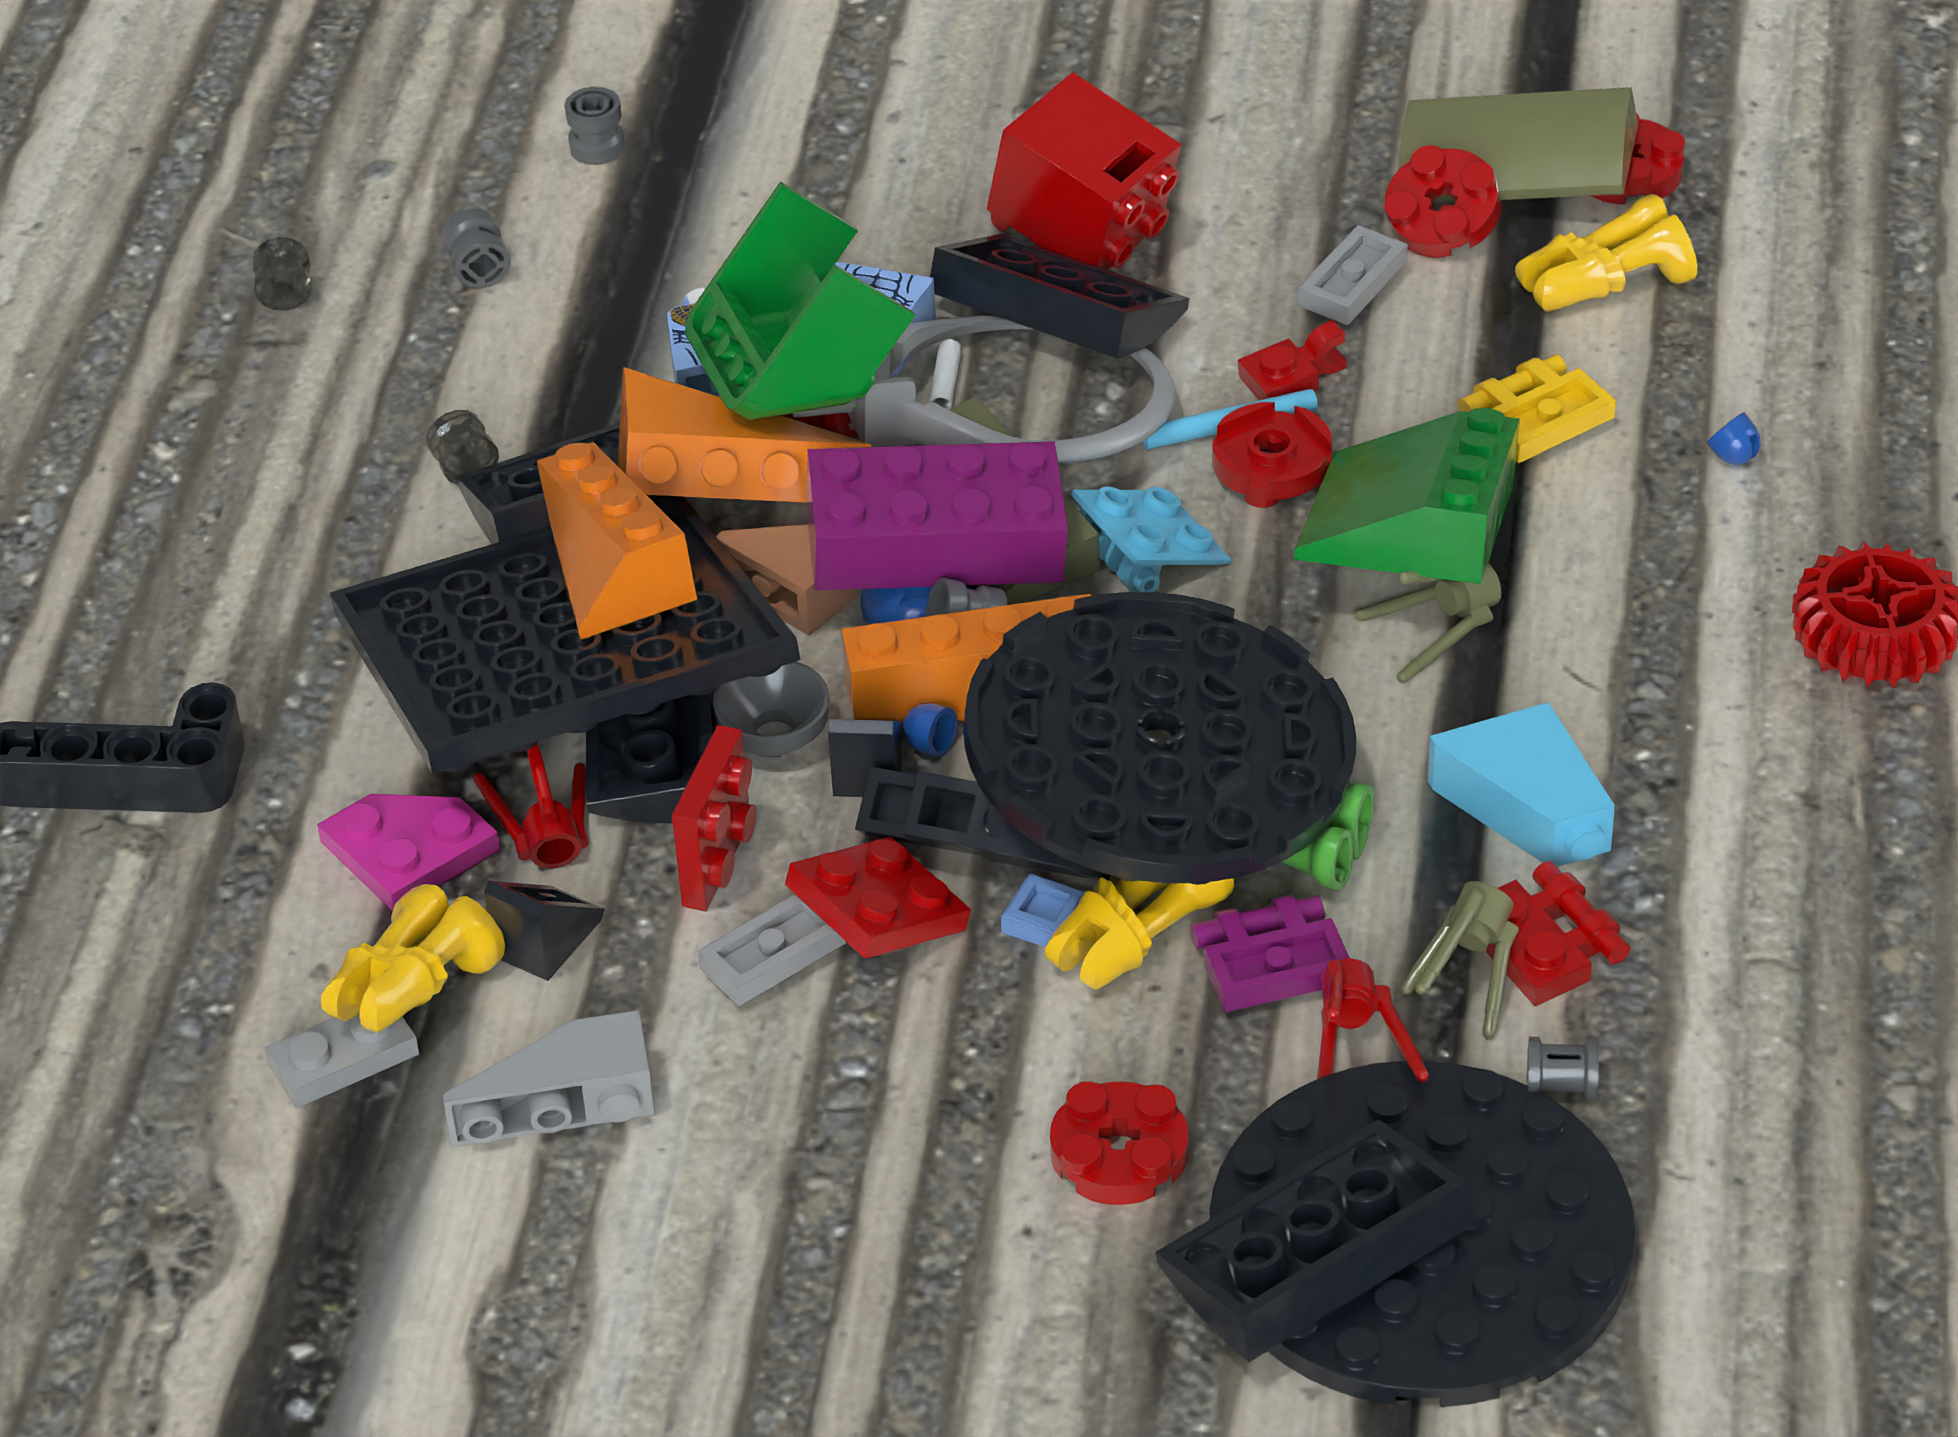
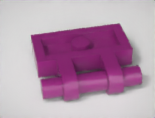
M1292 894L1277 897L1271 900V906L1238 913L1235 907L1214 912V919L1190 925L1195 949L1204 948V966L1224 1012L1322 990L1321 976L1328 962L1350 958L1333 919H1325L1324 906L1319 895L1296 900Z

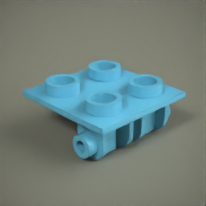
M1102 487L1100 490H1072L1070 494L1082 507L1079 512L1099 534L1100 559L1105 561V564L1111 571L1117 572L1116 575L1130 592H1154L1160 584L1158 575L1163 565L1230 564L1232 560L1213 540L1212 533L1207 528L1198 524L1181 506L1180 499L1174 493L1164 488L1149 487L1147 490H1120L1114 487Z

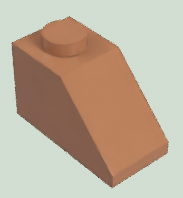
M808 524L725 530L716 535L781 619L807 635L812 634L858 597V589L814 591Z

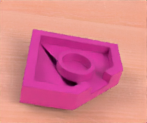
M369 794L317 824L320 842L392 911L395 903L410 889L424 884L437 885L439 887L500 851L498 832L460 797Z

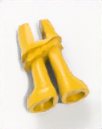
M1650 194L1638 199L1626 212L1585 237H1576L1573 232L1568 233L1566 236L1557 234L1545 247L1519 261L1515 268V274L1522 286L1528 292L1533 293L1534 300L1544 311L1550 312L1581 301L1605 298L1609 292H1622L1626 283L1624 274L1646 265L1657 264L1662 274L1672 283H1686L1697 276V260L1691 240L1678 216L1674 214L1668 216L1663 200L1657 195Z
M1101 877L1094 886L1093 891L1084 892L1077 907L1052 934L1045 947V957L1064 972L1074 968L1084 958L1080 969V980L1083 984L1098 990L1123 973L1141 967L1143 958L1147 956L1148 950L1152 946L1151 940L1160 932L1187 914L1209 908L1226 899L1233 891L1234 878L1213 881L1203 885L1158 883L1139 880L1125 881L1119 879L1113 885L1110 880ZM1165 889L1144 910L1135 915L1133 910L1152 894Z
M424 884L414 887L395 903L391 916L392 923L374 946L361 943L359 947L351 948L346 952L341 967L332 977L321 995V1006L326 1014L342 1021H348L360 1012L359 1018L363 1028L378 1034L399 1020L408 1011L427 1003L434 994L441 991L448 977L443 966L451 959L463 971L482 974L497 965L504 956L505 942L503 933L493 917L477 901L470 897L459 896L449 906L445 892L437 885Z

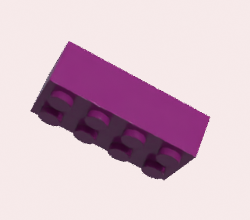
M1055 441L807 449L806 509L814 591L933 587L935 582L942 577L960 580L965 585L1063 582L1068 527Z

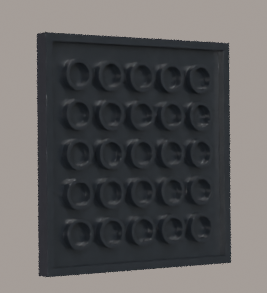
M655 495L649 498L685 534L697 600L581 640L551 527L330 592L335 616L432 774L441 771H461L472 766L476 760L505 751L522 752L535 746L538 741L567 732H587L595 728L599 722L628 713H648L655 710L660 703L686 695H706L717 690L722 684L744 677H762L773 674L781 666L801 660L797 637L683 496Z

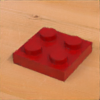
M717 725L672 814L682 907L707 912L718 887L726 888L730 882L734 869V855L740 842L747 843L751 839L755 828L757 810L754 804H749L748 788L752 777V761L749 758H745L741 729Z
M892 837L791 862L785 880V885L864 959L963 932L966 930L972 910L949 890L944 882L937 879L908 853L903 845L896 842Z

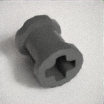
M1528 1037V1092L1583 1093L1586 1100H1597L1599 1076L1598 1039L1587 1038L1584 1045L1542 1044L1539 1037Z

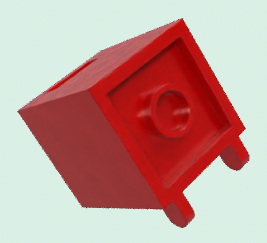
M1072 72L1003 129L986 210L991 213V222L998 230L1006 231L1013 227L1042 248L1109 270L1111 267L1118 269L1129 259L1137 244L1145 237L1153 239L1165 226L1170 213L1166 209L1169 193L1176 185L1180 174L1179 170L1176 169L1182 144Z

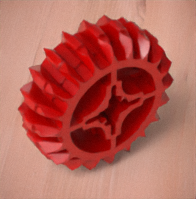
M1863 540L1855 551L1838 545L1832 557L1818 555L1815 565L1812 568L1804 569L1803 577L1799 580L1797 593L1793 595L1791 610L1794 614L1793 630L1795 631V640L1800 641L1803 646L1804 656L1817 658L1820 671L1838 669L1842 682L1854 676L1864 679L1868 688L1874 680H1885L1894 689L1899 679L1904 677L1918 684L1925 672L1938 674L1941 665L1946 660H1952L1953 653L1958 647V587L1954 586L1952 582V572L1938 570L1935 557L1917 559L1913 547L1899 552L1892 550L1889 542H1887L1883 548H1870Z

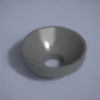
M797 661L783 665L778 671L767 676H748L722 684L715 690L713 700L717 724L741 729L744 750L767 758L781 757L782 754L798 750L813 741L823 731L828 721L830 705L827 684L821 675L811 667ZM769 722H783L791 727L788 733L779 736H762L757 732L760 726Z

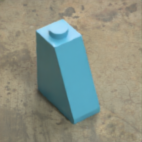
M1549 702L1430 736L1428 783L1432 790L1542 863L1552 861L1558 867L1578 860H1587L1596 855L1611 851L1615 805Z

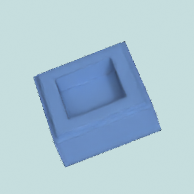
M1029 873L1001 916V933L1046 947L1058 926L1077 907L1085 891Z

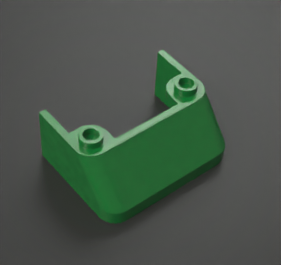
M781 181L694 304L685 326V335L723 403L728 409L747 420L848 404L854 399L863 398L875 381L876 370L915 317L914 312L835 264L857 234V228Z

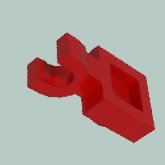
M1331 320L1315 328L1308 335L1304 346L1297 348L1288 338L1238 359L1239 378L1258 400L1308 389L1316 391L1319 389V375L1332 374L1347 368L1345 357L1335 347L1345 342V333L1334 320Z

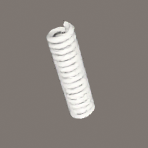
M945 340L938 347L929 403L934 402L947 410L952 408L961 355V345L955 340Z

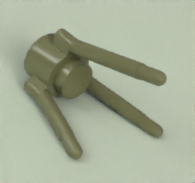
M1489 563L1487 564L1481 584L1442 579L1436 585L1384 600L1355 611V619L1357 621H1364L1437 599L1439 606L1447 615H1457L1464 618L1397 674L1399 682L1406 683L1474 628L1493 620L1489 607L1499 603L1501 599V586L1495 570ZM1404 571L1399 575V580L1403 584L1440 580L1438 578L1419 576L1414 571Z
M1478 881L1467 882L1455 906H1451L1443 925L1400 986L1401 994L1408 996L1414 989L1420 995L1426 994L1458 944L1476 952L1486 951L1489 944H1494L1496 946L1482 1030L1485 1038H1493L1496 1034L1498 1016L1500 1015L1510 948L1519 931L1518 926L1508 921L1514 906L1511 898L1503 891L1487 883Z

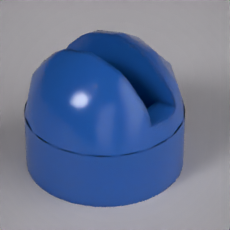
M1745 412L1728 422L1706 442L1720 459L1728 464L1737 466L1754 458L1761 447L1757 427Z
M921 703L909 710L903 721L906 740L910 747L920 753L934 757L944 756L951 749L957 735L958 719L955 711L934 703Z

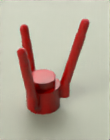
M537 742L535 746L527 750V757L538 802L528 809L523 822V829L483 773H476L473 776V781L513 839L518 858L523 861L531 858L535 865L541 868L553 869L571 863L578 857L581 849L589 845L585 830L586 767L583 763L574 765L570 812L569 809L552 798L542 753Z
M1345 958L1329 961L1321 976L1324 1008L1321 1011L1323 1028L1317 1079L1333 1074L1338 1028L1356 1029L1362 1027L1375 1012H1380L1416 1079L1420 1082L1427 1081L1429 1073L1392 1004L1390 987L1375 985L1374 972L1368 964L1361 960Z

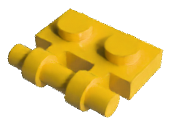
M1555 354L1544 360L1532 358L1517 366L1516 373L1501 380L1489 378L1476 384L1473 388V393L1459 399L1457 406L1458 410L1462 412H1469L1477 408H1490L1502 412L1505 417L1520 419L1516 461L1521 463L1615 418L1616 399L1580 368L1567 373V367L1563 358Z

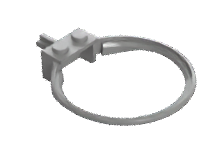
M981 315L910 323L876 370L875 381L863 398L854 399L845 405L792 413V416L796 418L847 412L860 440L872 444V447L913 444L953 445L1055 441L1058 465H1066L1113 455L1149 438L1164 425L1170 416L1174 405L1175 388L1165 365L1144 347L1130 356L1141 364L1149 374L1154 390L1150 400L1138 414L1116 427L1093 435L1065 440L1041 441L1012 437L991 430L934 402L923 406L916 400V386L911 378H891L893 371L906 358L942 340L992 330H1034L995 315Z

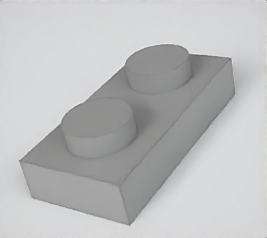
M1357 225L1298 287V306L1349 325L1407 263L1408 244Z
M793 894L698 950L699 967L740 1007L842 946L846 941L797 895Z
M360 1012L348 1021L336 1018L328 1019L266 1046L265 1051L268 1065L294 1106L299 1108L419 1055L416 1036L404 1018L401 1017L378 1034L363 1028L359 1018Z

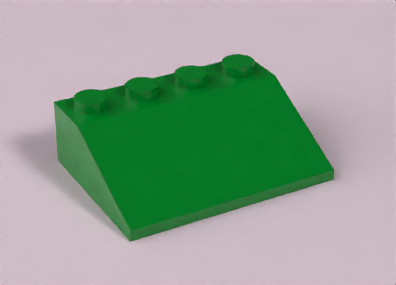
M1477 408L1469 412L1459 411L1336 451L1295 546L1294 560L1399 574L1404 571H1414L1422 577L1481 584L1514 485L1520 419L1505 417L1502 412L1490 408Z

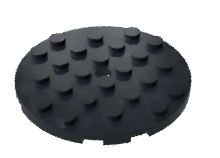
M1119 592L1075 599L1072 610L1061 612L1048 618L1042 612H1038L1005 633L1002 645L988 659L983 658L980 661L971 679L966 698L963 736L970 769L989 802L1010 824L1043 848L1064 859L1089 869L1116 876L1125 881L1139 880L1158 883L1203 885L1213 881L1245 876L1278 864L1306 848L1326 830L1342 808L1350 787L1356 757L1354 720L1348 702L1334 678L1325 679L1309 663L1310 652L1276 627L1269 625L1262 631L1248 623L1235 619L1234 608L1205 599L1160 592ZM1163 730L1168 732L1171 737L1165 739L1164 745H1159L1158 738L1150 735L1147 731Z
M1394 1061L1349 1068L1323 1076L1297 1088L1260 1113L1244 1129L1230 1148L1219 1169L1213 1187L1210 1219L1379 1119L1467 1181L1474 1226L1269 1350L1268 1352L1281 1363L1307 1379L1359 1399L1395 1405L1396 1396L1439 1398L1440 1407H1450L1500 1398V1389L1523 1382L1534 1376L1539 1382H1542L1575 1361L1605 1331L1620 1306L1631 1273L1635 1234L1633 1208L1625 1181L1607 1148L1572 1112L1541 1092H1528V1085L1497 1074L1494 1071L1435 1061H1423L1429 1073L1427 1081L1424 1082L1416 1079L1406 1061Z

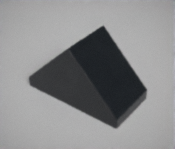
M828 719L833 796L863 797L870 767L900 772L905 735L903 721Z
M488 881L484 892L486 910L503 933L505 950L501 961L546 981L551 979L600 923L605 911L600 906L551 885Z

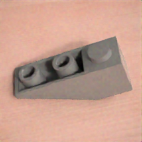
M639 1010L571 1020L444 1093L443 1102L451 1147L475 1143L483 1144L500 1139L539 1133H554L564 1129L609 1122H624L630 1119L654 1116L650 1072Z

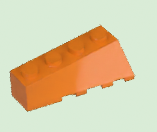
M623 367L618 467L646 495L806 503L807 449L872 447V444L780 415L747 420L728 409L719 396Z
M594 442L589 444H568L558 449L555 455L537 460L550 526L569 592L580 640L697 600L684 532Z
M1091 593L842 628L845 685L853 720L904 721L909 710L921 703H934L953 709L958 721L964 723L966 698L971 679L980 661L983 658L988 659L1002 645L1003 635L1020 622L1038 612H1042L1048 618L1055 614L1072 610L1075 599L1091 596Z

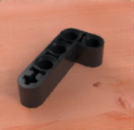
M201 683L191 687L179 700L172 726L0 722V805L27 808L185 813L211 812L221 808L229 801L233 794L244 751V737L236 696L231 688L220 683Z

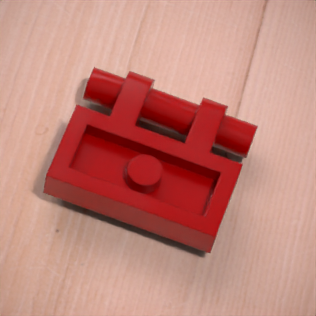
M1552 861L1543 862L1534 870L1532 878L1542 889V891L1534 895H1530L1516 879L1498 887L1499 890L1503 891L1513 901L1514 906L1508 921L1519 928L1510 948L1506 975L1535 1007L1591 981L1592 962L1588 959L1589 957L1601 953L1610 964L1615 965L1622 962L1630 952V946L1619 935L1620 925L1606 910H1596L1585 898V887L1572 873H1562ZM1566 915L1577 928L1565 933L1554 920ZM1489 944L1485 952L1493 959L1496 945Z

